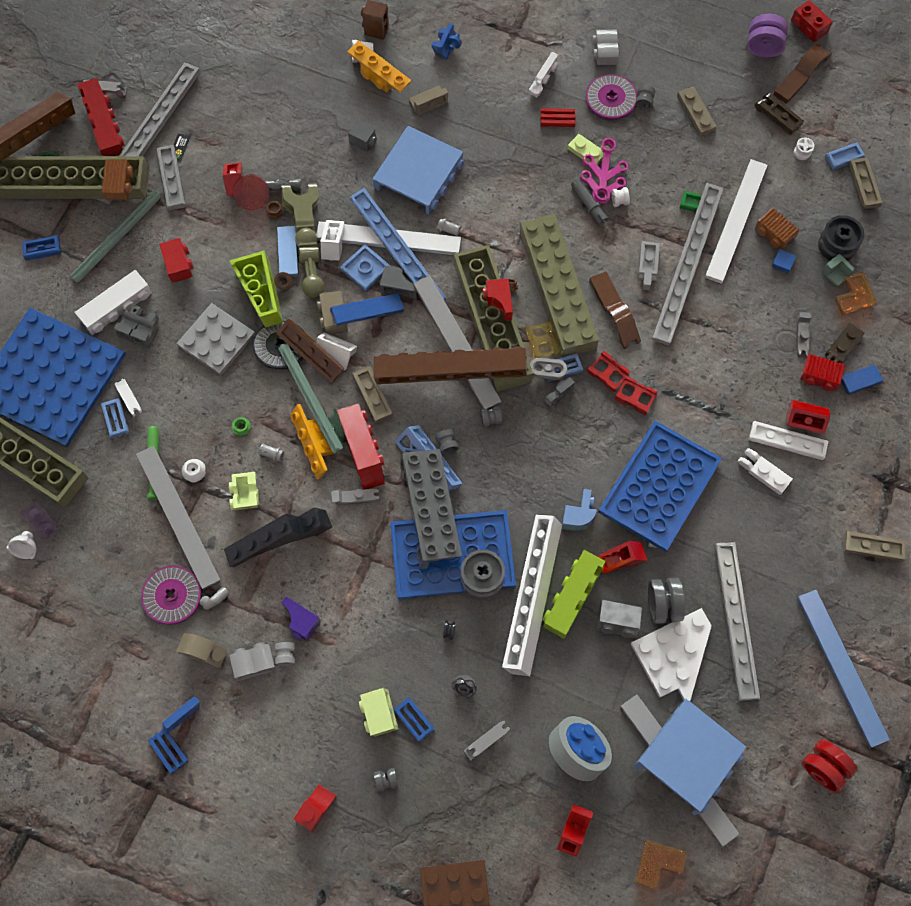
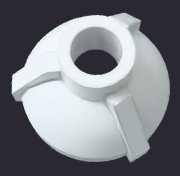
M24 531L22 535L12 538L6 548L12 555L21 559H33L37 551L36 543L33 541L34 536L28 531Z

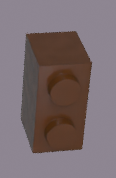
M367 0L366 5L361 9L364 34L384 40L389 28L388 6L384 3Z

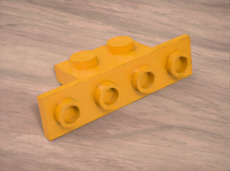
M359 40L347 51L351 57L361 63L362 76L372 81L378 89H382L387 93L392 87L401 93L411 83V79Z
M297 404L290 413L291 421L295 425L298 438L301 440L305 455L309 459L311 470L315 474L316 479H320L328 470L322 456L335 453L332 452L316 420H307L301 404Z

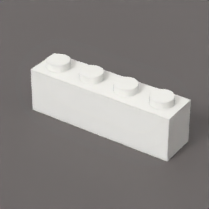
M134 270L78 309L75 314L89 333L94 335L102 331L109 323L116 321L124 311H130L134 305L147 299L152 292L145 280Z

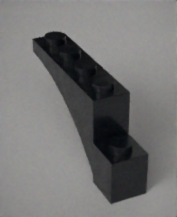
M312 508L300 516L284 514L226 547L224 552L229 566L236 567L267 551L308 537L318 536L333 527L327 511L323 509Z

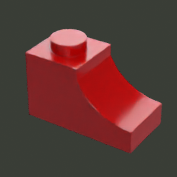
M242 162L224 164L223 180L227 196L238 197L245 192Z
M508 278L486 280V288H482L483 299H487L488 306L492 305L498 308L503 314L505 321L512 320L513 308Z
M628 541L597 555L605 561L602 569L603 574L632 568L648 561L642 542Z
M318 784L311 796L304 801L293 820L314 833L337 796Z

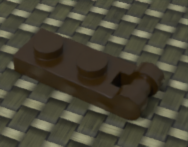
M770 93L765 94L762 100L755 103L757 111L766 114L790 135L804 122L803 119Z

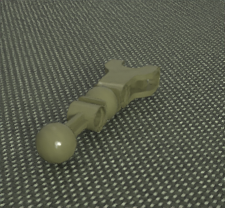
M308 184V192L302 196L294 194L290 185H282V206L293 216L299 262L305 264L306 278L302 282V290L309 298H317L325 290V284L317 276L315 262H319L318 237L314 231L313 211L317 208L319 199L317 184Z

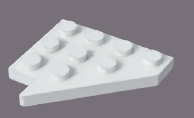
M702 608L686 615L683 621L672 622L630 644L659 698L678 690L683 701L685 699L691 700L711 629V624Z

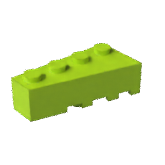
M265 251L230 260L264 326L269 327L283 323L272 268Z
M586 550L582 552L579 560L576 559L570 569L572 570L571 575L565 577L561 585L563 587L561 593L555 595L552 604H554L552 610L546 611L542 619L545 621L543 628L565 639L602 572L605 564L604 560Z

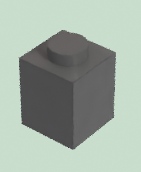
M358 120L348 132L349 143L366 152L377 141L375 129Z

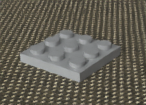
M211 303L176 344L180 349L221 376L253 339L255 332Z

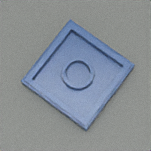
M364 244L340 266V271L367 292L382 278L384 267L390 265Z

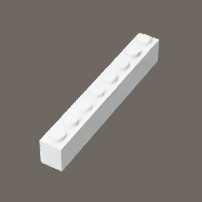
M535 516L502 666L511 674L530 676L562 528V524L554 516Z

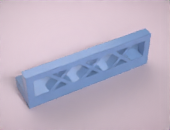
M419 425L407 427L395 440V443L403 453L436 450V447ZM406 437L410 440V448H407L402 442ZM442 457L448 490L458 489L463 483Z

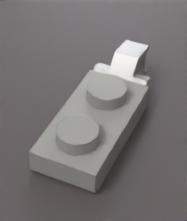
M641 242L638 276L640 280H643L642 290H650L651 281L656 280L660 243Z

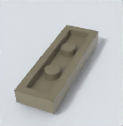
M694 86L679 91L677 96L698 134L702 136L716 131L717 126Z
M868 157L850 160L849 166L863 209L880 207L882 200Z
M369 366L353 373V377L375 423L392 417L393 413L379 384L377 385L373 378L371 367Z
M847 531L845 533L844 552L903 562L906 556V541Z

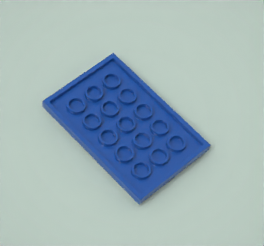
M654 421L599 508L598 513L667 552L722 458L661 423Z
M507 510L454 515L462 555L460 558L430 561L427 569H419L416 553L419 542L414 519L390 522L397 599L467 593L461 583V565L464 559L476 550H489L496 553L502 559L505 566V578L501 589L515 588L516 579Z

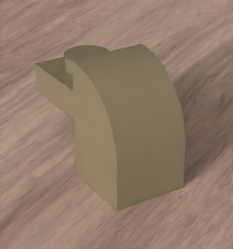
M189 633L183 634L176 650L177 653L192 660H200L219 669L228 651L209 639Z

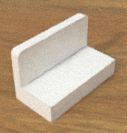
M325 332L318 336L316 343L341 364L345 371L350 357L356 353L357 346Z

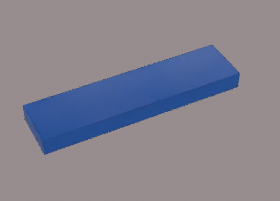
M398 293L330 308L336 326L404 311V306Z

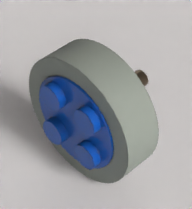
M576 716L567 717L549 736V748L558 767L575 779L592 781L611 763L612 753L607 739L594 724L586 719Z

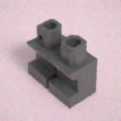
M134 305L129 312L124 311L123 319L115 325L114 330L118 337L130 342L134 341V343L149 349L158 332L156 325L159 317L156 313L149 312L146 318L141 317L144 313L143 309Z

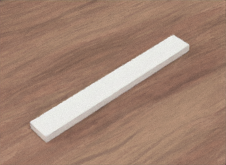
M750 160L707 270L706 279L720 284L723 283L767 168L766 164Z
M319 221L316 235L318 240L321 241L326 222ZM344 224L342 243L366 244L367 246L385 248L371 227ZM396 230L411 251L447 255L459 253L461 237Z

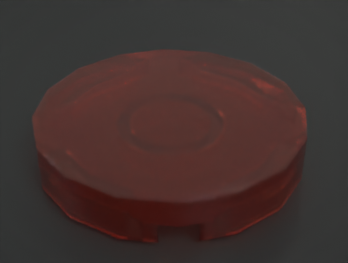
M249 174L240 177L235 182L233 194L240 207L246 210H257L266 204L269 198V188L265 180L260 176Z

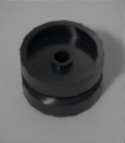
M838 215L831 218L826 223L818 240L821 254L830 261L839 254L847 261L851 260L865 237L864 229L860 222L850 216Z

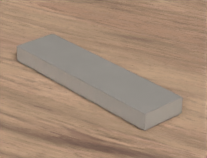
M174 145L157 148L168 211L184 208L186 205Z

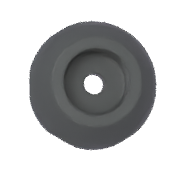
M460 675L453 680L452 689L457 695L470 697L476 693L477 685L471 676Z

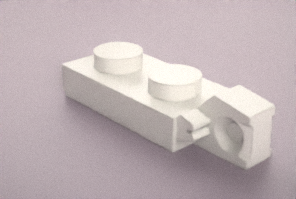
M551 52L529 88V94L537 98L542 93V84H547L550 72H554L558 66V62H556L558 54Z

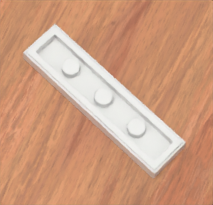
M756 421L752 423L748 439L820 460L825 459L828 446L827 440Z

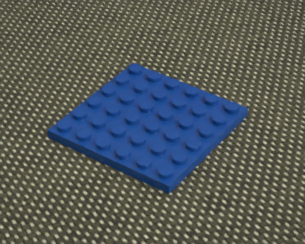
M29 308L0 351V416L68 447L126 356V353L35 309Z

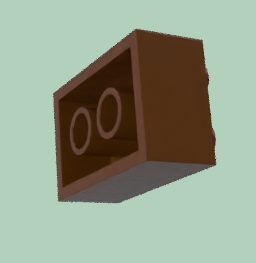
M484 860L420 868L424 906H490Z

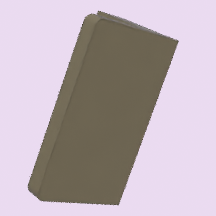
M440 86L410 97L409 102L417 116L447 104L448 91L446 88L441 89Z

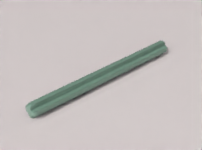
M153 190L70 275L73 281L79 283L161 198L158 191Z
M282 344L279 347V352L333 453H340L343 450V446L290 346Z

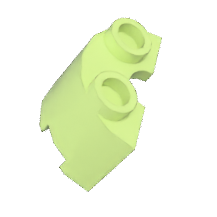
M255 472L232 474V482H229L230 494H234L233 499H230L231 511L258 508L259 492L256 486L257 478Z

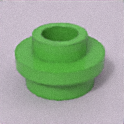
M240 417L233 421L232 430L236 435L244 436L250 432L251 424L248 419ZM244 425V426H245L244 429H242V430L238 429L239 426Z

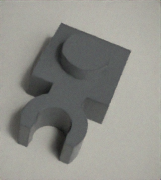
M569 377L567 380H561L556 385V390L546 396L547 400L545 403L549 407L554 405L557 400L560 401L574 389L575 382L572 378Z

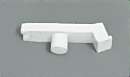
M122 379L120 382H116L115 386L133 416H135V410L141 413V407L126 380Z

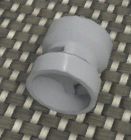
M281 642L275 644V652L278 653L275 658L276 666L295 665V657L292 654L295 651L294 643Z

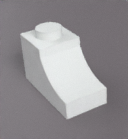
M326 220L321 238V259L330 261L340 260L344 221Z

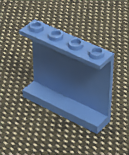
M407 126L373 177V187L380 191L385 186L424 205L426 207V214L429 215L432 209L435 210L438 206L439 198L445 195L448 184L454 181L457 170L463 167V151Z
M685 699L679 704L634 767L639 771H642L644 768L647 769L694 808L691 813L695 816L700 812L704 813L711 804L708 802L712 795L715 797L722 789V786H720L723 779L726 781L733 773L732 766L735 763L739 764L745 755L742 752L746 746L689 700Z

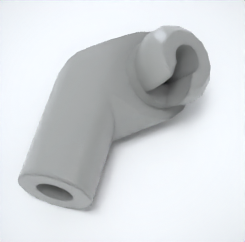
M222 587L210 599L208 596L202 597L199 603L203 606V609L209 610L221 603L229 595V591Z

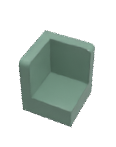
M839 254L825 265L822 273L838 287L851 277L855 269Z

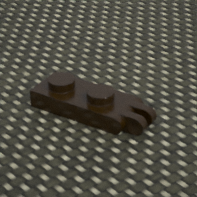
M849 322L825 353L828 356L826 359H832L834 362L842 364L865 332Z

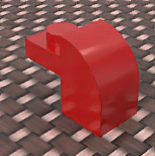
M573 804L566 819L557 850L577 857L593 815L592 811Z

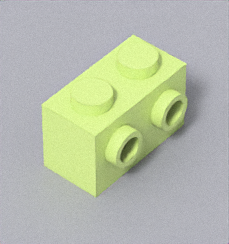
M381 688L360 695L361 701H359V706L362 713H365L367 721H364V725L370 736L376 737L398 730L388 689Z

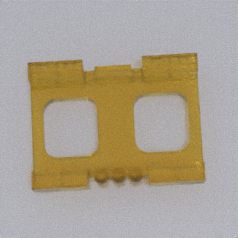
M547 320L546 323L530 327L529 325L525 326L534 358L559 354L560 349L557 340L554 338L550 320ZM543 327L546 335L535 337L533 329ZM548 343L551 351L543 354L540 353L538 346Z

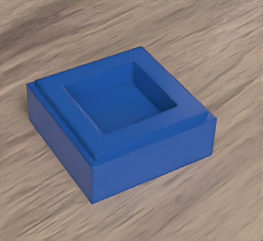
M779 249L772 267L789 273L796 255Z

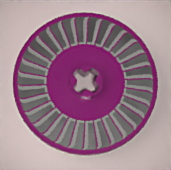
M606 74L599 76L587 87L586 103L589 109L601 118L615 120L626 117L636 106V88L628 79L620 75Z
M166 566L156 570L147 578L141 592V602L145 612L156 622L167 625L187 620L197 610L201 600V586L198 579L191 571L180 566ZM169 591L172 593L174 592L175 597L168 598L169 596L167 593Z

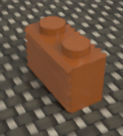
M106 159L102 194L106 200H128V196L132 192L130 177H133L134 171L126 159Z
M771 208L760 218L755 227L760 236H765L770 240L773 247L784 250L795 240L799 233V228H796L774 208Z

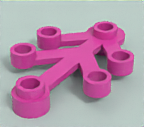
M605 138L601 144V150L603 151L601 169L590 154H586L582 160L583 165L589 166L599 179V186L592 179V174L588 170L581 173L580 179L590 186L593 190L592 197L600 204L608 202L612 189H622L626 184V180L623 177H618L615 183L606 187L609 179L618 173L626 172L628 168L626 161H620L616 167L608 171L610 154L616 147V142L612 138ZM617 181H621L623 185H619ZM598 194H602L604 198H600Z

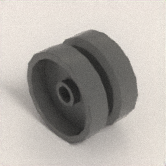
M489 550L471 552L461 565V583L464 590L470 596L477 599L491 598L501 590L505 578V566L502 559L496 553Z
M678 577L667 578L665 584L661 579L649 580L648 602L653 623H665L668 617L672 622L683 621L685 617V602L680 579Z

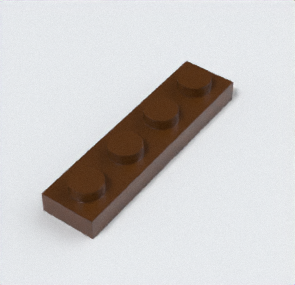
M287 319L276 334L330 383H333L345 369L291 319Z

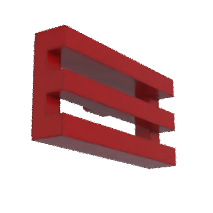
M541 108L540 126L575 127V109Z

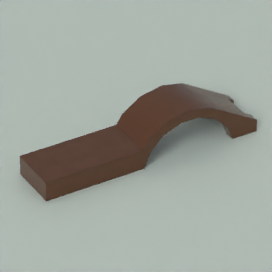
M819 43L810 48L801 58L795 69L774 90L773 95L787 104L806 84L817 66L823 60L827 61L832 52L821 47Z
M605 271L590 277L589 282L604 311H607L612 316L616 324L623 349H626L628 347L627 343L635 340L637 344L641 343L632 313L628 306L621 301L607 272Z

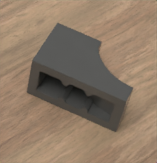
M385 266L380 283L381 293L388 295L398 293L400 297L417 300L418 293L413 286L414 284L405 279L403 269L397 266Z

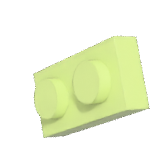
M580 134L568 145V150L581 159L586 154H590L597 165L602 161L603 151L601 148Z

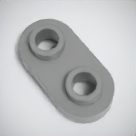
M535 358L530 363L533 376L536 378L561 380L567 373V365L561 360ZM539 367V368H541L542 370H541V371H537L536 368ZM554 370H560V373H555Z

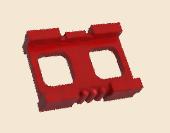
M605 351L587 368L589 374L594 378L598 377L613 392L616 391L631 372L624 365L620 366L614 359L612 360V356ZM599 361H603L608 365L604 372H599L594 367ZM613 372H618L623 377L617 384L609 379Z
M627 376L614 400L623 405L627 403L630 407L636 408L635 411L646 415L658 391L650 387L646 388ZM625 385L635 389L631 397L622 394L621 391ZM642 393L651 396L652 399L648 405L638 401Z

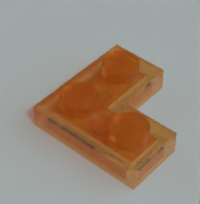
M864 271L846 276L845 281L850 293L836 296L835 298L841 315L874 307L878 303Z
M645 840L635 883L657 889L661 868L683 874L687 852Z

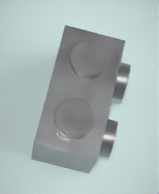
M602 600L598 609L596 630L602 631L605 634L613 633L622 635L625 638H636L640 630L642 607Z

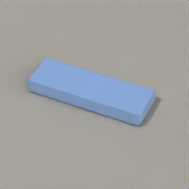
M295 226L277 227L279 273L287 272L291 277H297L298 261Z

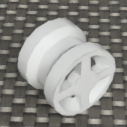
M809 138L799 139L794 149V156L799 160H807L814 149V142Z
M627 187L621 190L612 189L611 196L614 207H618L620 204L629 205L630 197Z

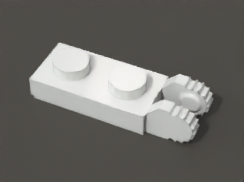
M747 449L745 454L756 463L753 466L750 461L741 457L738 460L739 464L748 470L752 476L781 495L793 478L762 456L760 457L752 449Z

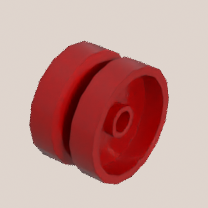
M821 739L813 747L814 754H807L801 764L816 782L829 791L838 794L846 786L845 779H851L858 771L855 762L843 750L833 743Z

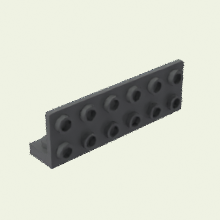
M436 449L402 453L399 464L402 479L407 480L419 542L416 550L419 569H427L430 561L460 558L462 553L441 451Z

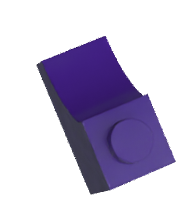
M285 597L281 603L291 615V624L289 625L292 632L291 635L299 641L304 639L308 642L320 624V618L293 600Z

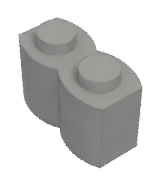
M617 29L596 30V35L592 36V46L596 48L593 50V60H596L597 65H617L619 58Z
M264 642L253 645V648L245 650V648L236 649L233 651L234 654L229 655L236 681L246 680L276 670L271 647Z

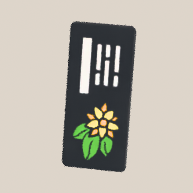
M178 133L173 144L178 162H181L191 136Z

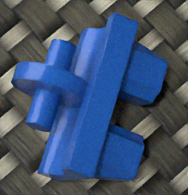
M448 24L447 28H440L438 32L440 41H434L432 49L434 53H440L442 59H447L451 50L461 47L462 41L459 39L460 35L454 31V24Z

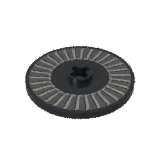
M284 320L283 323L273 326H262L253 339L252 345L255 357L261 364L271 369H288L279 352L280 345H277L278 343H287L276 334L284 324ZM290 346L296 360L300 363L304 358Z

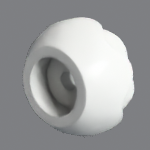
M198 459L188 460L182 467L184 479L190 482L200 481L206 474L205 464Z

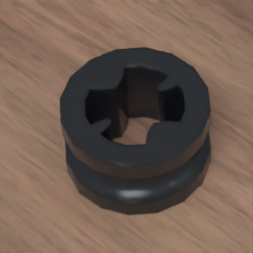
M447 620L445 621L444 639L449 637L450 640H453L456 622L449 623Z

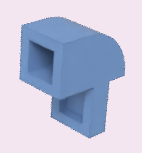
M583 490L580 507L565 506L562 523L563 530L582 531L592 524L597 510L592 509L594 497H591V490Z

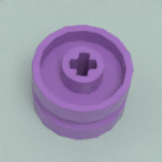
M761 14L755 17L749 26L748 50L752 54L764 58L781 54L786 46L787 21L776 14Z

